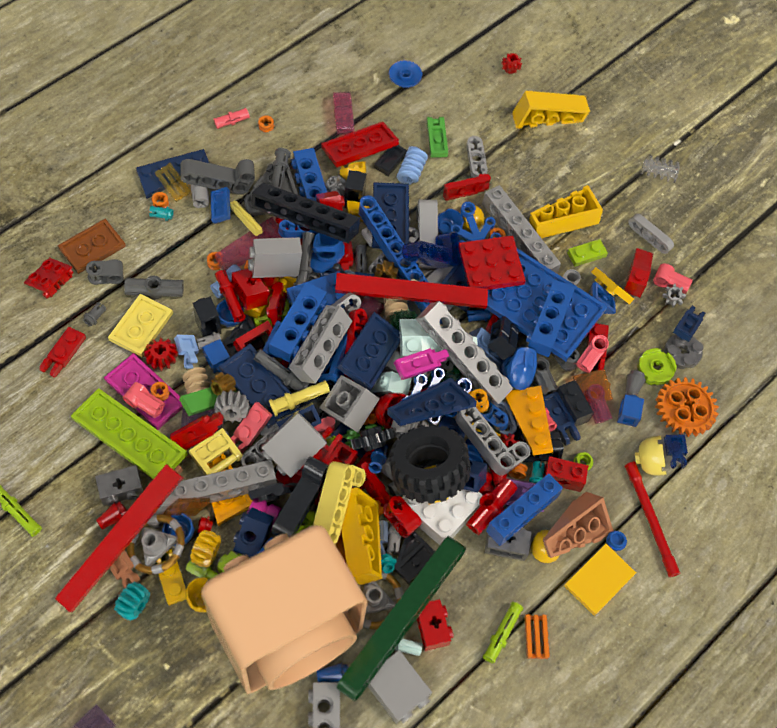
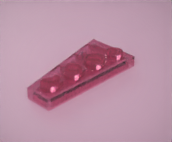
M273 217L260 224L263 231L262 234L255 236L249 231L215 254V259L223 271H227L229 267L235 264L238 266L244 265L246 260L250 259L249 247H253V239L284 238L279 235V226Z

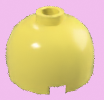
M661 436L646 438L639 445V452L635 453L636 464H641L642 470L652 476L667 475L666 471H662V467H665L666 464L663 444H658V440L662 439Z

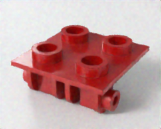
M48 258L23 283L42 291V295L48 299L53 297L57 292L56 289H61L60 285L64 286L73 277L72 274L74 272L71 270L73 267L58 260Z

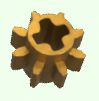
M384 260L382 265L377 264L374 276L396 279L398 268H395L394 262Z
M220 372L211 380V389L217 396L221 395L223 391L229 393L230 390H236V381L228 373L224 375Z

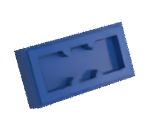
M224 187L211 191V221L216 224L231 219L230 190Z

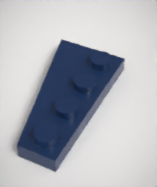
M202 149L136 167L146 199L152 197V194L157 191L162 192L173 183L181 182L180 164L183 160L192 159L209 163L205 150Z
M449 378L389 407L387 414L399 426L476 407L477 401L452 378Z

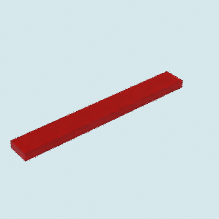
M337 273L335 293H353L361 296L427 303L440 301L446 305L487 308L488 289L345 273Z
M166 464L54 599L68 612L73 613L183 480V477Z

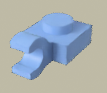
M176 335L174 341L178 354L184 355L185 369H192V363L198 362L196 354L199 352L195 336Z

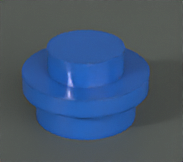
M612 531L608 534L606 543L612 550L621 551L625 548L627 539L622 532Z

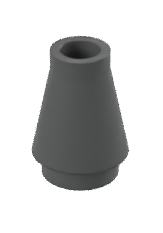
M631 370L630 374H627L626 395H638L646 381L644 373Z

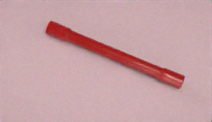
M635 461L629 462L625 465L629 479L633 483L662 556L669 578L681 574L663 534L643 484L638 466Z

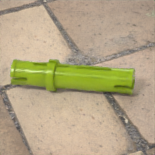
M0 485L1 508L4 511H8L32 537L36 536L42 530V527L17 503V499L14 496L11 497Z
M511 602L495 635L491 636V642L483 655L486 661L495 664L500 651L506 647V640L523 610V606L519 603ZM510 617H512L511 620H510V622H509V624H508V626H507V628L504 629L505 626H506V624L508 623ZM502 635V637H501V639H500V641H499L497 647L494 648L495 645L497 644V642H498L500 636Z

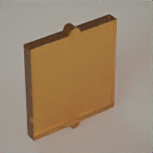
M605 369L573 376V380H576L589 405L613 400L610 390L611 383L608 382Z
M178 498L164 512V515L171 516L184 513L187 516H196L211 501L210 498Z

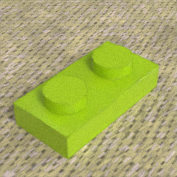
M598 239L569 248L567 254L574 267L605 258L608 252L602 241Z

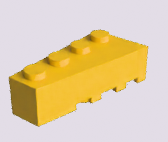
M525 91L513 110L512 115L516 129H520L523 125L537 127V124L546 123L547 126L557 122L562 124L581 123L589 114L590 109L586 97L583 95Z
M586 185L582 190L570 193V196L564 199L560 198L552 205L548 204L531 212L529 223L541 238L597 225L600 222L603 209L589 185Z
M356 487L351 489L341 530L347 567L357 584L363 585L382 579L379 505L376 500Z

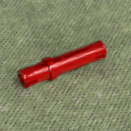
M219 270L215 273L220 286L219 291L225 297L234 322H241L246 316L234 292L235 287L230 282L226 270Z

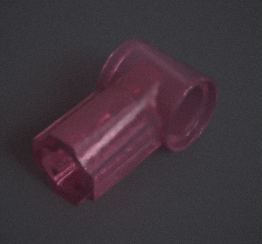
M366 296L361 302L360 308L365 310L369 318L373 312L380 315L384 310V304L374 297Z
M593 384L588 387L583 394L594 412L593 419L595 424L611 420L612 416L604 398V388L599 384ZM590 391H594L597 394V398H593Z

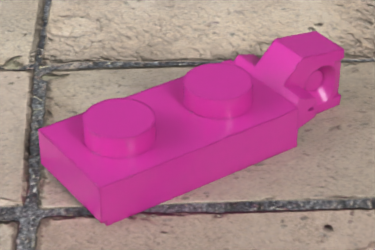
M430 348L396 359L394 365L401 380L440 367L441 362L446 361L449 354L446 349L435 352L434 349L431 350Z

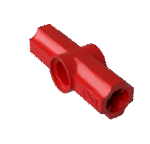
M504 477L492 493H486L480 498V507L468 520L466 526L473 533L480 535L487 525L504 511L503 506L518 489L516 484Z

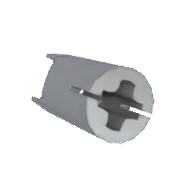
M190 184L193 205L196 208L207 207L209 205L207 188Z

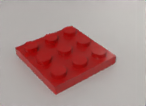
M513 235L459 243V251L468 287L491 290L525 285L526 280Z

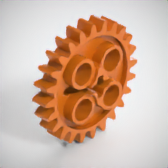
M684 377L682 382L679 378H676L675 382L670 380L668 384H664L655 399L657 401L655 408L659 409L656 414L663 416L660 422H667L665 428L673 427L672 433L679 430V436L686 432L687 437L692 433L697 437L699 433L703 435L706 430L709 431L716 422L715 418L719 413L715 411H717L719 406L714 405L717 399H711L713 392H706L708 386L702 388V382L695 384L694 379L688 382L686 377Z

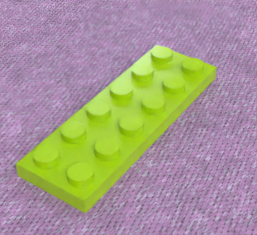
M99 388L71 415L73 421L133 465H136L137 468L152 479L157 476L166 464L175 469L188 455L185 449Z

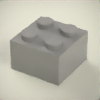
M341 375L320 406V409L358 433L379 401V398L366 388Z

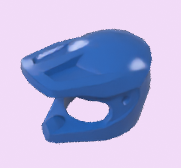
M318 233L314 238L310 267L312 271L317 273H323L332 268L345 255L343 241Z
M528 347L517 348L512 357H508L501 362L500 373L508 378L509 384L513 388L525 390L531 385L537 368L536 350Z

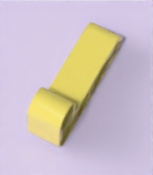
M336 461L331 462L328 467L313 526L319 525L324 527L334 544L337 543L351 488L352 486L361 487L366 477L364 469Z

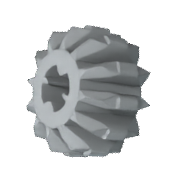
M232 390L229 393L223 391L216 398L215 413L220 411L224 416V422L227 420L232 423L235 420L241 422L242 418H246L248 414L249 401L246 395L240 394V391L236 393Z

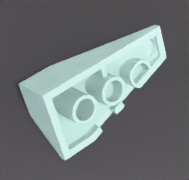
M399 319L400 358L430 348L431 350L434 349L435 352L442 351L416 319ZM453 334L452 340L455 342V336ZM472 336L473 341L477 345V337Z

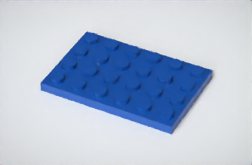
M517 248L526 280L525 285L488 290L486 309L499 318L506 316L511 321V324L513 323L520 332L528 336L529 331L534 332L535 327L532 324L535 316H540L541 311H538L541 301H546L547 299L544 296L547 286H552L554 279L574 286V293L551 351L567 362L608 306Z

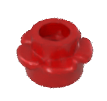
M209 516L207 518L200 517L197 533H201L204 530L211 531L213 521H209Z

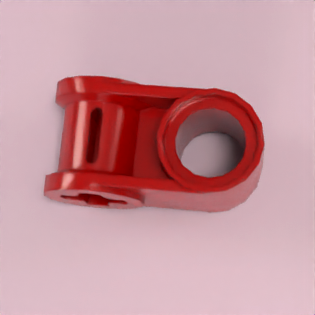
M400 496L392 497L383 507V515L402 537H408L422 524L420 516Z

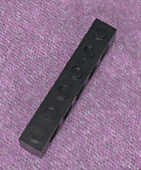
M264 182L252 192L253 209L288 220L345 243H349L359 233L360 217Z

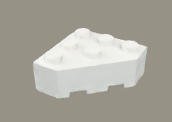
M462 489L457 491V495L454 497H449L446 501L430 505L428 502L418 503L416 499L412 501L406 498L405 495L402 498L420 516L422 524L419 528L440 545L447 536L453 538L480 507L479 501L483 495L479 492L476 493Z

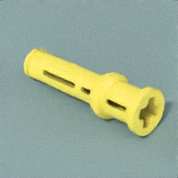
M326 380L298 392L292 394L285 393L283 397L268 401L276 417L280 412L288 409L293 410L300 403L329 393L330 389Z

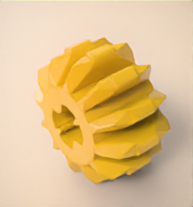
M202 531L196 538L191 550V562L196 563L200 567L208 568L211 566L218 554L221 537L212 531Z

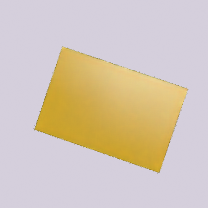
M605 544L564 587L595 616L636 572Z

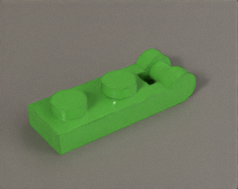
M427 117L426 125L430 157H448L444 117H438V119Z

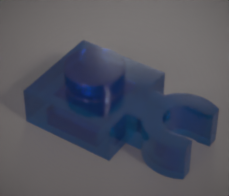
M665 435L666 456H672L670 461L671 468L674 469L677 466L676 461L681 463L682 468H685L687 460L684 456L688 453L685 435Z

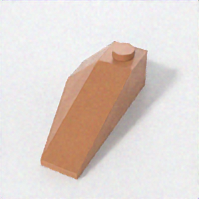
M585 492L569 505L543 539L548 557L553 558L565 554L573 548L585 547V544L591 542H600L613 531L604 498Z

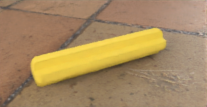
M238 201L230 202V209L255 236L263 233L262 227Z

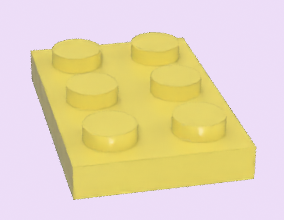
M140 294L108 336V339L118 346L143 357L144 352L147 350V344H152V340H155L173 315V310Z

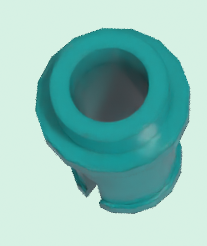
M151 206L149 210L152 212L149 213L150 217L163 218L166 221L173 219L174 210L168 206L166 208Z
M541 461L533 462L532 475L529 478V482L538 483L544 477L546 466L544 462H542L541 466Z

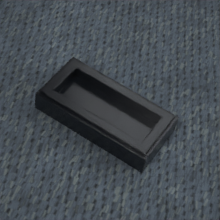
M400 145L388 149L374 164V168L389 176L402 162L408 150Z

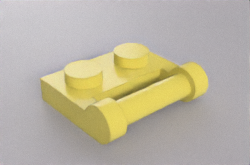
M223 428L189 450V454L203 471L204 475L221 472L235 461L239 462L243 456ZM227 450H230L232 454L211 469L209 468L208 463Z

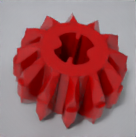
M160 337L159 341L156 342L153 339L152 344H147V350L144 352L147 364L151 365L153 369L159 367L162 371L163 367L166 366L170 369V364H176L178 351H176V345L174 343L171 344L169 338L163 341V338Z

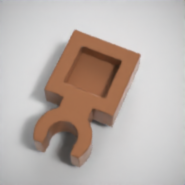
M124 550L111 565V572L117 580L122 579L124 588L129 583L140 581L139 576L132 572L131 569L134 565Z

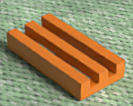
M526 614L527 659H548L547 615L538 616L534 614L531 616ZM530 621H534L536 654H532ZM539 621H541L542 625L543 654H541L540 650Z

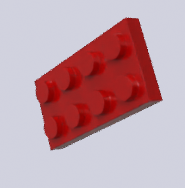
M382 121L321 143L322 150L337 168L399 145V139Z

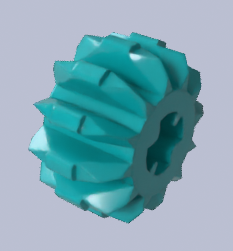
M135 581L129 583L122 590V593L118 595L114 610L124 619L130 621L136 619L146 607L150 592L140 583L138 584Z

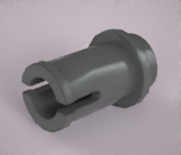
M97 302L88 313L84 314L83 321L88 326L96 325L99 317L107 310L106 307Z

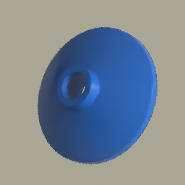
M398 61L391 66L389 77L394 84L400 87H413L421 81L422 70L414 62Z

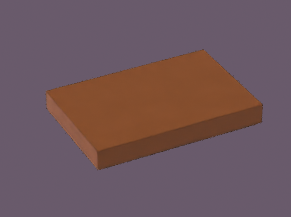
M103 219L57 246L74 270L80 274L86 270V265L89 262L102 261L125 248L126 244L109 222Z

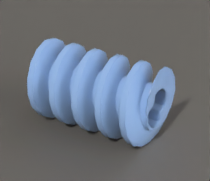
M409 147L397 174L398 181L408 183L409 185L417 183L428 155L418 147Z

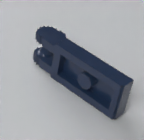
M693 305L686 311L672 332L687 342L691 340L706 314L702 311L699 315H696L694 313L696 307Z
M553 392L544 396L545 408L548 409L550 417L557 424L555 431H559L562 443L564 445L570 444V438L565 431L568 428L575 441L580 440V433L575 426V422L559 394Z

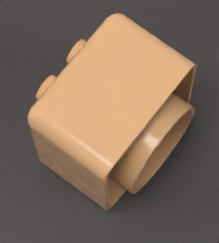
M319 525L310 526L291 537H288L287 534L279 535L265 544L264 551L251 558L243 555L231 560L224 566V572L207 581L202 589V597L210 623L247 694L256 692L265 686L269 690L286 687L311 675L335 660L356 641V634L363 628L367 607V599L324 527Z

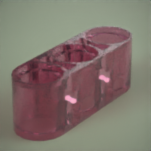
M333 92L337 135L354 132L351 92Z

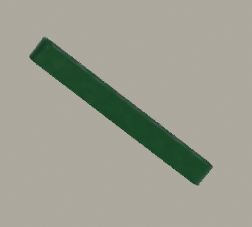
M450 536L443 540L341 677L336 689L354 702L360 698L466 551V546Z

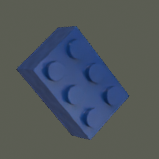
M339 271L308 281V283L327 292V305L330 306L345 295L335 293L336 275L340 273ZM305 283L286 289L290 307ZM349 299V305L353 306V300ZM309 305L304 306L306 309H312V308H313V307H311V306H309ZM296 321L297 324H304L302 321Z

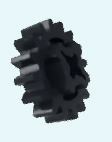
M375 426L359 431L360 436L350 441L353 449L364 447V451H370L386 446L385 441L395 438L393 428L382 429L381 426Z

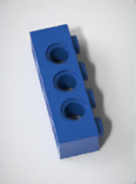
M314 148L293 151L291 166L292 169L296 170V183H300V196L316 201V194L326 193L327 190Z
M555 279L552 286H547L544 294L547 299L546 301H541L538 311H541L540 316H535L532 324L535 327L534 332L529 331L526 339L529 342L528 348H532L538 354L549 358L574 293V286Z
M308 282L304 284L270 341L269 353L287 362H290L292 357L296 356L301 348L299 347L300 343L305 341L310 333L308 331L310 326H314L318 320V312L320 310L323 311L327 305L326 291ZM309 305V306H311V307H313V308H312V309H306L304 306ZM302 321L304 324L298 325L295 322ZM292 336L295 339L290 341L287 340L286 337Z
M548 473L489 523L486 532L499 546L503 545L555 501L563 487Z

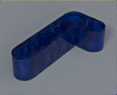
M449 232L437 235L435 244L425 241L407 243L402 246V255L407 261L440 269L458 266L461 260L459 251L460 239L456 232Z

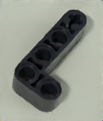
M309 456L303 466L301 479L273 524L272 534L276 536L287 534L288 537H291L297 533L323 488L329 467L328 464Z

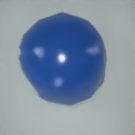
M451 208L439 213L438 232L444 237H453L450 234L451 227L455 224L461 228L463 227L464 219L461 213Z
M226 300L217 304L216 309L221 325L234 327L240 323L234 322Z
M184 513L171 515L182 526L185 544H187L194 534L192 520ZM164 523L162 532L176 536V532L171 526Z

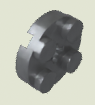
M673 335L668 339L664 347V352L666 351V354L668 352L673 356L678 369L694 368L703 356V344L694 337L687 342L677 335ZM680 348L685 349L688 353L682 354Z

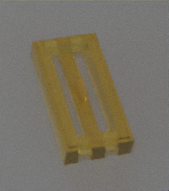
M171 163L155 172V175L176 203L191 193V190L186 183L181 181L180 175ZM167 170H169V171L172 173V175L175 177V179L178 181V183L180 184V186L183 188V190H184L185 192H183V191L181 190V188L178 186V184L176 183V181L173 179V177L170 175V173H169ZM162 173H164V174L166 175V177L169 179V181H170V182L172 183V185L175 187V189H176L177 192L180 194V196H177V195H176V193L174 192V190L171 188V186L168 184V182H167V181L165 180V178L162 176Z

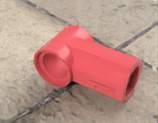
M663 263L659 266L653 282L662 288L667 286L672 288L676 284L678 288L683 287L682 293L686 294L692 279L675 272L671 265Z
M603 335L595 336L576 362L578 368L590 373L608 348V339ZM594 343H600L603 349L596 348Z
M134 382L122 397L129 406L133 408L138 407L154 418L159 416L165 407V402L150 394L138 382Z

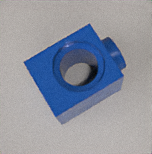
M219 339L202 347L204 357L214 374L222 372L219 366L230 358Z
M625 394L620 402L617 423L636 427L641 420L644 399L638 398L636 395Z

